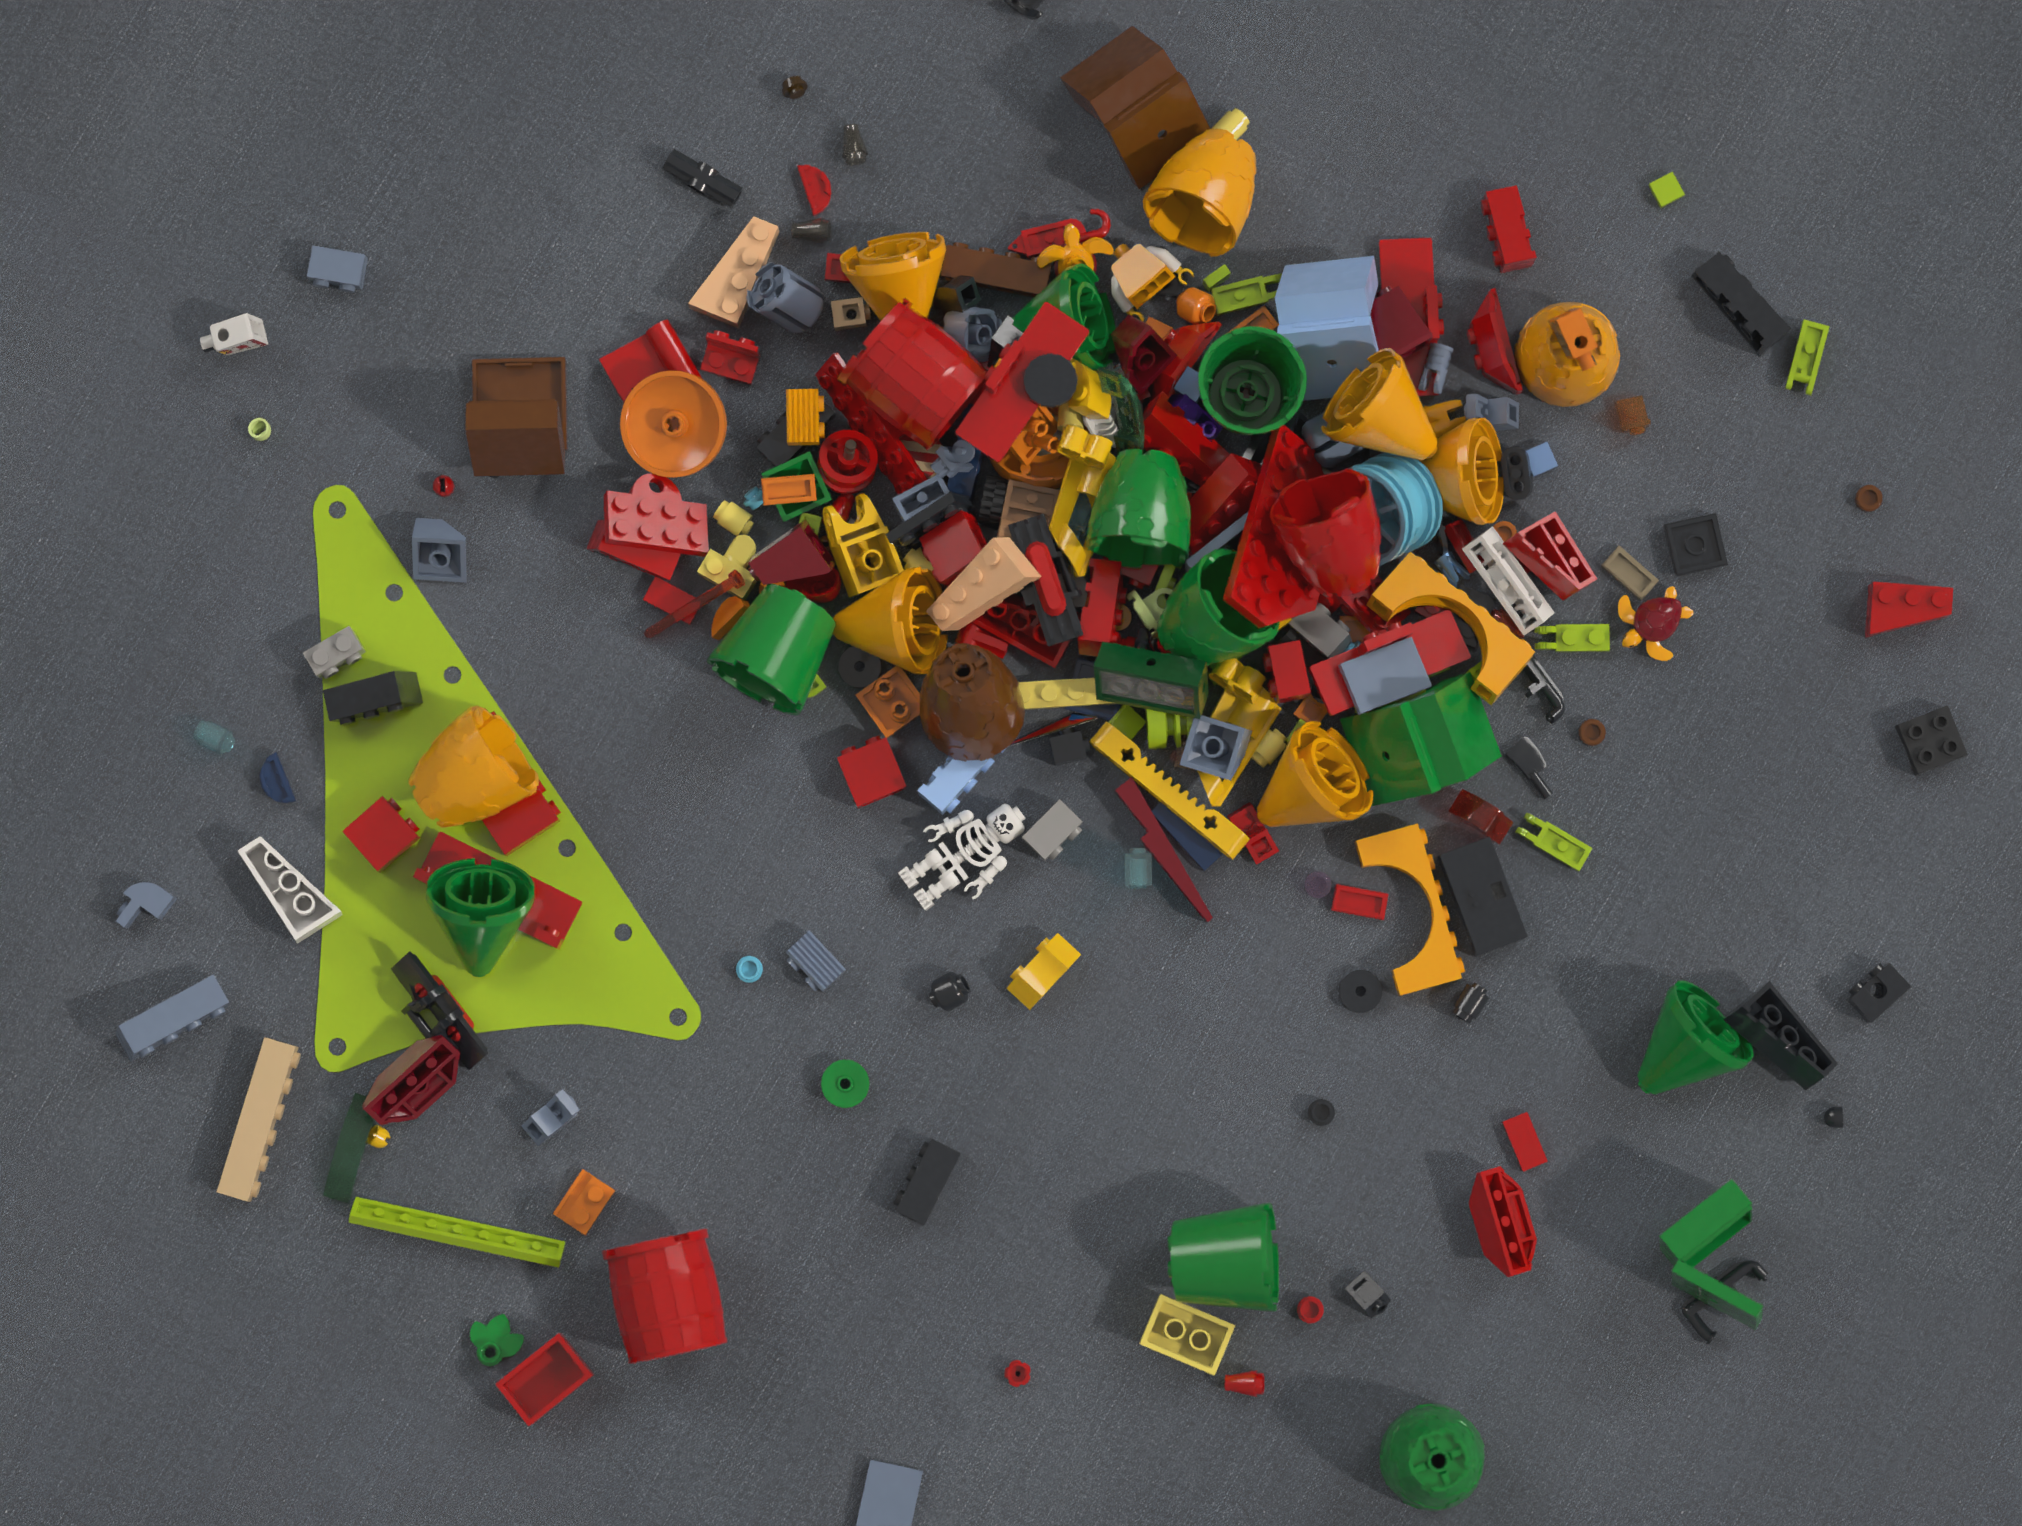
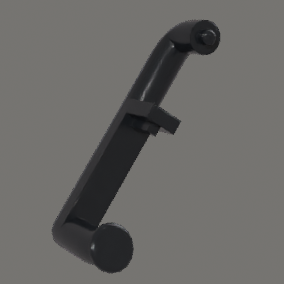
M1533 655L1529 663L1523 668V671L1533 683L1526 688L1528 692L1525 693V696L1529 698L1541 690L1554 707L1546 713L1547 722L1553 724L1564 714V699L1561 691Z
M1748 1260L1733 1264L1716 1277L1715 1280L1737 1291L1733 1284L1750 1271L1759 1281L1761 1279L1766 1281L1768 1279L1766 1277L1768 1272L1760 1263ZM1692 1296L1683 1303L1682 1313L1695 1331L1709 1345L1716 1336L1717 1331L1713 1332L1697 1313L1707 1304Z

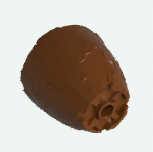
M970 644L953 645L945 649L934 659L928 674L923 680L920 692V718L924 732L937 749L955 760L966 762L967 760L983 761L993 758L994 755L1010 746L1019 735L1023 726L1025 708L1018 686L1019 683L999 657L980 646Z

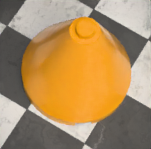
M928 232L894 234L867 241L868 247L859 252L857 251V246H853L841 254L839 259L842 271L880 321L899 302L903 303L904 298L913 303L912 308L928 318L946 253L945 240L942 235L936 234V240L929 238Z
M1385 348L1379 350L1367 358L1371 363L1362 372L1355 368L1337 389L1322 417L1327 422V427L1323 425L1321 430L1333 441L1416 460L1430 459L1438 449L1436 446L1438 441L1404 361L1393 349Z
M1470 418L1437 438L1436 446L1438 449L1434 456L1430 459L1419 461L1427 467L1435 479L1442 497L1443 511L1477 525L1494 523L1502 508L1504 480L1503 477H1498L1497 461H1501L1502 451L1498 436L1490 421L1486 418Z
M921 567L907 568L835 614L833 619L836 622L833 635L842 642L909 672L928 674L934 659L947 646L948 635H941V629L926 612L943 593L941 586L929 569H921Z
M1318 721L1307 722L1295 730L1258 804L1257 816L1262 824L1269 827L1354 820L1371 808L1373 790L1367 792L1365 780L1370 778L1368 771L1355 749L1339 732L1332 727L1327 731L1320 728L1321 722Z

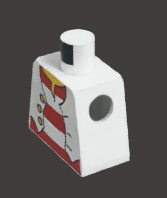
M248 313L211 325V334L200 338L201 346L205 353L216 350L219 353L230 355L269 345L262 319Z

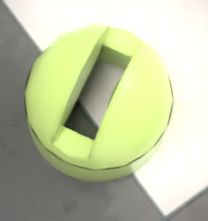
M256 418L250 422L248 431L255 440L264 441L269 438L271 427L265 419Z

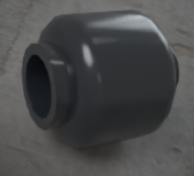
M948 972L931 983L932 992L929 993V998L936 1008L940 1006L945 1011H951L967 1002L968 993L971 990L962 974L957 975L955 972Z

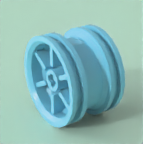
M1382 453L1362 464L1348 468L1367 476L1370 482L1377 515L1380 519L1381 544L1379 566L1401 556L1403 553H1409L1427 544L1436 535L1441 525L1443 502L1433 475L1423 463L1412 458Z

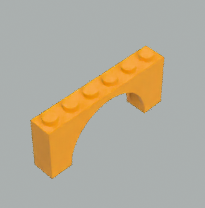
M1412 552L1408 553L1376 589L1366 605L1386 622L1402 610L1421 605L1441 607L1460 616L1474 631L1481 648V669L1471 690L1490 705L1511 684L1535 653L1527 641L1515 636L1507 625L1495 620L1484 607L1475 604L1463 590L1455 588L1443 574L1435 572L1427 565L1423 558L1415 556Z
M1417 823L1356 840L1354 843L1362 868L1384 866L1407 874L1419 884L1430 904L1431 929L1424 947L1410 962L1391 971L1398 997L1462 979L1461 973L1465 972L1461 957L1456 958L1453 947H1457V941L1454 931L1449 932L1446 922L1450 921V916L1446 905L1441 906L1439 896L1443 895L1439 880H1434L1431 870L1435 869L1432 854L1427 855L1424 844H1428L1424 828L1419 829Z

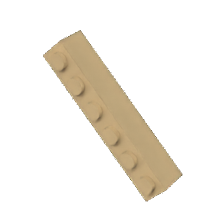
M264 1037L217 1193L251 1202L252 1197L257 1198L261 1187V1182H258L260 1171L265 1172L269 1157L265 1156L268 1145L273 1146L277 1131L273 1130L276 1119L281 1120L285 1105L281 1103L284 1094L288 1095L292 1086L293 1079L289 1077L292 1068L296 1069L301 1056V1053H297L299 1047Z

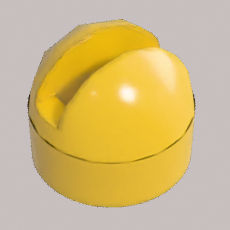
M375 1125L368 1134L367 1143L376 1148H383L388 1145L385 1140L390 1139V1134L384 1127Z

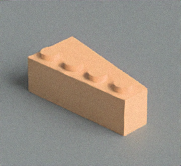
M753 216L689 301V308L739 329L748 308L746 300L747 290L752 291L758 279V276L755 275L756 272L767 263L779 234L778 226Z
M1010 537L992 538L926 612L942 631L959 630L983 615L986 610L1003 602L1011 594L1022 590L1028 583L1039 579L1041 575Z

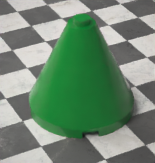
M1076 264L1064 269L1012 318L1014 320L1012 325L1024 333L1042 305L1048 302L1089 330L1088 336L1072 359L1079 361L1092 370L1108 367L1113 362L1112 359L1108 360L1109 354L1116 352L1111 333L1116 329L1112 308L1106 292L1099 294L1094 282L1099 281V278L1085 264Z
M475 858L448 863L431 874L427 881L426 900L465 970L475 977H483L492 971L532 908L535 897L534 882L524 870L508 862L491 859V865L475 864Z
M1678 981L1666 993L1637 1076L1639 1087L1647 1094L1652 1093L1656 1095L1742 1069L1754 1056L1751 1043L1724 1021L1726 1017L1716 1008L1720 1003L1706 991L1688 981Z

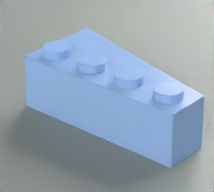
M948 756L946 763L939 766L932 773L928 784H923L917 790L918 795L940 814L943 815L946 811L951 814L960 803L957 798L961 793L965 791L968 794L978 782L974 778L980 771L986 773L995 761L990 758L983 761L967 760L965 762Z

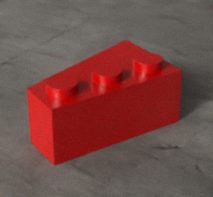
M1517 185L1485 192L1484 200H1481V209L1484 216L1488 215L1490 225L1486 226L1489 241H1494L1496 251H1492V257L1495 267L1499 266L1501 273L1532 267L1537 257L1535 250L1531 251L1529 242L1531 235L1529 228L1526 229L1525 213Z
M1090 558L1091 578L1090 583L1086 582L1085 592L1088 593L1085 607H1082L1080 621L1084 635L1078 637V648L1081 655L1098 656L1102 642H1119V632H1116L1117 626H1122L1123 610H1121V605L1127 602L1126 594H1128V588L1123 586L1122 562Z
M1872 582L1868 585L1865 638L1947 618L1952 614L1953 588Z

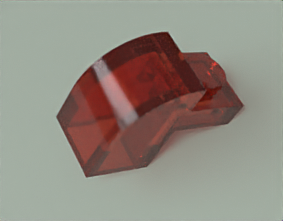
M1464 789L1460 791L1448 810L1449 813L1461 822L1477 829L1499 845L1514 823L1497 807Z

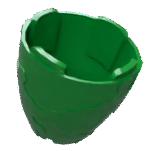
M1126 449L1118 454L1112 468L1105 475L1090 512L1091 517L1088 522L1086 538L1088 550L1106 557L1108 560L1122 562V567L1133 569L1142 568L1143 565L1172 564L1173 566L1180 567L1185 563V560L1189 558L1191 508L1186 492V482L1176 458L1158 450H1149L1147 454H1142L1140 449Z
M1224 548L1214 549L1210 553L1205 554L1178 582L1169 595L1157 624L1159 642L1165 651H1170L1176 656L1207 661V665L1241 657L1269 642L1278 633L1280 622L1258 628L1223 600L1237 552L1224 550Z
M1434 1403L1419 1404L1399 1415L1384 1434L1379 1459L1381 1474L1386 1485L1404 1504L1419 1510H1446L1462 1503L1476 1489L1484 1467V1443L1478 1430L1460 1411L1447 1405ZM1435 1453L1445 1455L1446 1464L1443 1468L1436 1469L1431 1465V1457Z

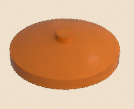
M663 371L643 379L629 393L622 408L620 429L624 445L637 464L653 474L674 478L697 473L715 459L725 440L727 419L719 395L705 380L688 372Z

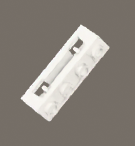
M1492 526L1473 539L1462 550L1522 634L1526 635L1544 623L1555 612L1512 552L1502 544L1504 541ZM1477 555L1482 556V558L1484 559L1483 563L1480 562V560L1477 558ZM1488 565L1489 568L1486 570L1483 566ZM1514 603L1517 605V606H1515V610H1514L1513 607L1511 606V605H1513ZM1520 610L1523 617L1520 618L1516 611Z

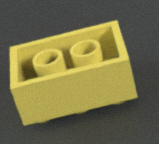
M1159 1294L1139 1344L1215 1376L1235 1325Z

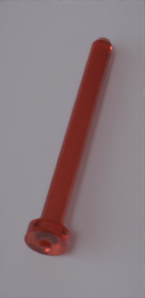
M735 569L729 572L726 580L648 627L644 632L645 636L652 638L733 587L736 589L743 587L745 582L742 575Z

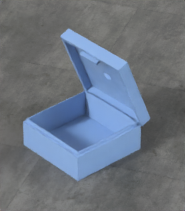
M1374 256L1285 265L1275 295L1279 321L1277 333L1293 344V347L1303 360L1307 377L1303 401L1332 398L1355 368L1362 372L1371 364L1367 358L1379 351L1370 316L1378 287ZM1328 360H1335L1337 363L1334 364V365H1331V364H1328L1327 361H1328Z

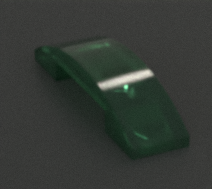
M1100 367L1097 372L1102 392L1112 396L1120 429L1113 435L1117 454L1126 449H1140L1143 454L1144 420L1138 396L1125 376Z
M358 1093L354 1094L328 1173L323 1193L325 1197L350 1203L359 1166L371 1128L375 1122V1119L362 1108L367 1096Z

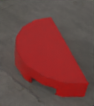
M799 165L797 169L813 217L822 213L829 205L832 195L831 184L826 174L818 168L810 165Z

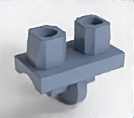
M964 440L955 442L952 447L941 446L935 451L939 458L930 465L940 478H943L945 475L953 478L958 472H969L974 468L968 462L975 455V447Z

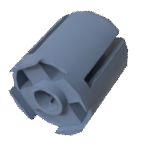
M770 262L756 272L755 275L758 276V279L752 291L747 290L746 300L749 307L791 333H802L818 320L823 310V296L818 287L781 264Z
M1324 412L1305 422L1302 427L1303 441L1316 451L1314 453L1316 461L1325 468H1331L1365 449L1364 447L1333 441L1321 430V426L1327 427V422L1322 419Z

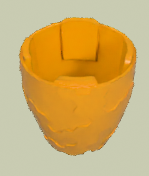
M1208 129L1177 151L1162 167L1143 198V209L1149 219L1151 228L1167 242H1175L1188 249L1207 253L1211 257L1223 255L1234 248L1249 216L1255 188L1256 155L1247 142L1243 139L1238 141L1233 139L1234 135L1228 132V130Z
M1580 302L1551 304L1531 317L1519 332L1520 336L1514 346V359L1520 379L1533 395L1548 404L1570 407L1588 403L1606 391L1616 376L1620 361L1616 331L1606 316L1592 306ZM1572 308H1581L1597 343V348L1591 350L1597 365L1585 371L1581 370L1576 358H1566L1547 321Z
M471 706L438 735L413 770L408 781L411 787L414 785L416 787L413 790V796L427 817L432 820L439 819L436 824L440 827L459 826L467 822H475L496 815L499 811L536 792L539 784L538 773L530 767L524 754L515 742L516 733L501 716L492 715L480 706Z

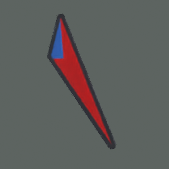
M1073 712L1015 739L1010 746L1095 720L1097 716Z

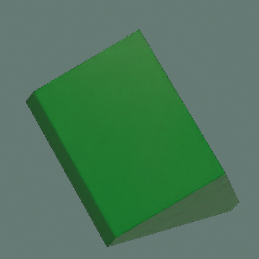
M810 451L761 473L763 478L803 474L815 475L817 501L775 504L783 522L832 500Z

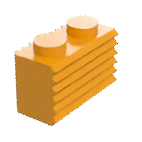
M786 389L788 446L820 445V438H825L824 422H819V412H824V396H819L818 389Z

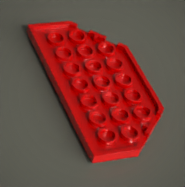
M1285 425L1271 432L1223 600L1258 628L1315 611L1320 592L1303 577L1299 569L1294 566L1276 536L1270 518L1271 507L1285 487L1299 479L1309 480L1324 475L1321 464L1314 457L1316 451L1311 449L1306 442Z

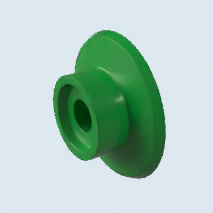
M838 1060L829 1065L824 1071L821 1079L822 1092L825 1098L837 1107L850 1108L856 1106L863 1101L868 1093V1074L855 1061ZM843 1079L850 1080L851 1085L848 1089H843L840 1086Z

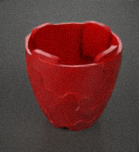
M1344 469L1340 472L1320 475L1309 480L1299 479L1280 492L1279 498L1274 502L1270 510L1272 526L1287 556L1294 566L1299 569L1303 577L1326 597H1332V593H1336L1338 597L1354 595L1366 589L1371 583L1370 579H1375L1378 576L1381 544L1380 519L1377 515L1368 477L1358 471Z

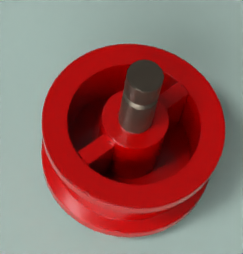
M841 430L829 435L821 445L817 468L825 485L829 489L841 494H854L864 490L872 482L878 461L877 450L873 442L866 435L858 431Z

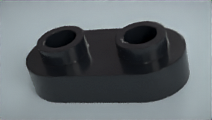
M1510 447L1504 451L1501 457L1504 488L1510 498L1523 500L1529 497L1533 489L1528 453L1524 449ZM1517 455L1520 457V463L1515 466L1512 459ZM1518 482H1522L1524 485V489L1521 492L1516 490Z

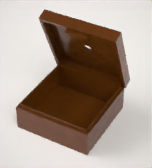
M1134 26L1128 28L1060 77L1073 100L1103 124L1127 173L1138 189H1141L1155 179L1166 162L1177 151L1185 147L1186 143L1210 129L1186 78L1179 71L1177 72L1164 49ZM1165 130L1164 134L1158 137V133Z
M566 358L472 359L473 401L466 403L465 431L474 476L565 474V451H568Z

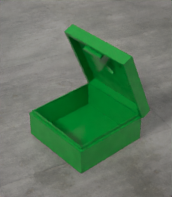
M1471 672L1445 679L1411 701L1376 708L1360 715L1358 713L1350 714L1340 719L1348 742L1355 749L1368 771L1370 778L1365 780L1367 792L1373 790L1372 806L1432 794L1440 790L1441 787L1469 779L1502 757L1480 696L1471 690L1474 684ZM1385 751L1389 754V760L1385 757Z
M1731 1179L1660 1235V1250L1674 1266L1672 1270L1673 1286L1756 1331L1762 1320L1763 1305L1693 1268L1752 1221V1202L1734 1180Z

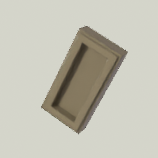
M1620 546L1601 565L1604 570L1640 601L1659 581Z

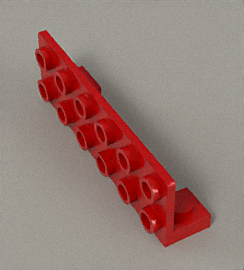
M439 832L421 869L417 867L413 877L427 884L431 874L448 863L475 858V864L491 865V859L496 858L443 832ZM530 876L534 882V903L518 930L560 950L582 906V901Z

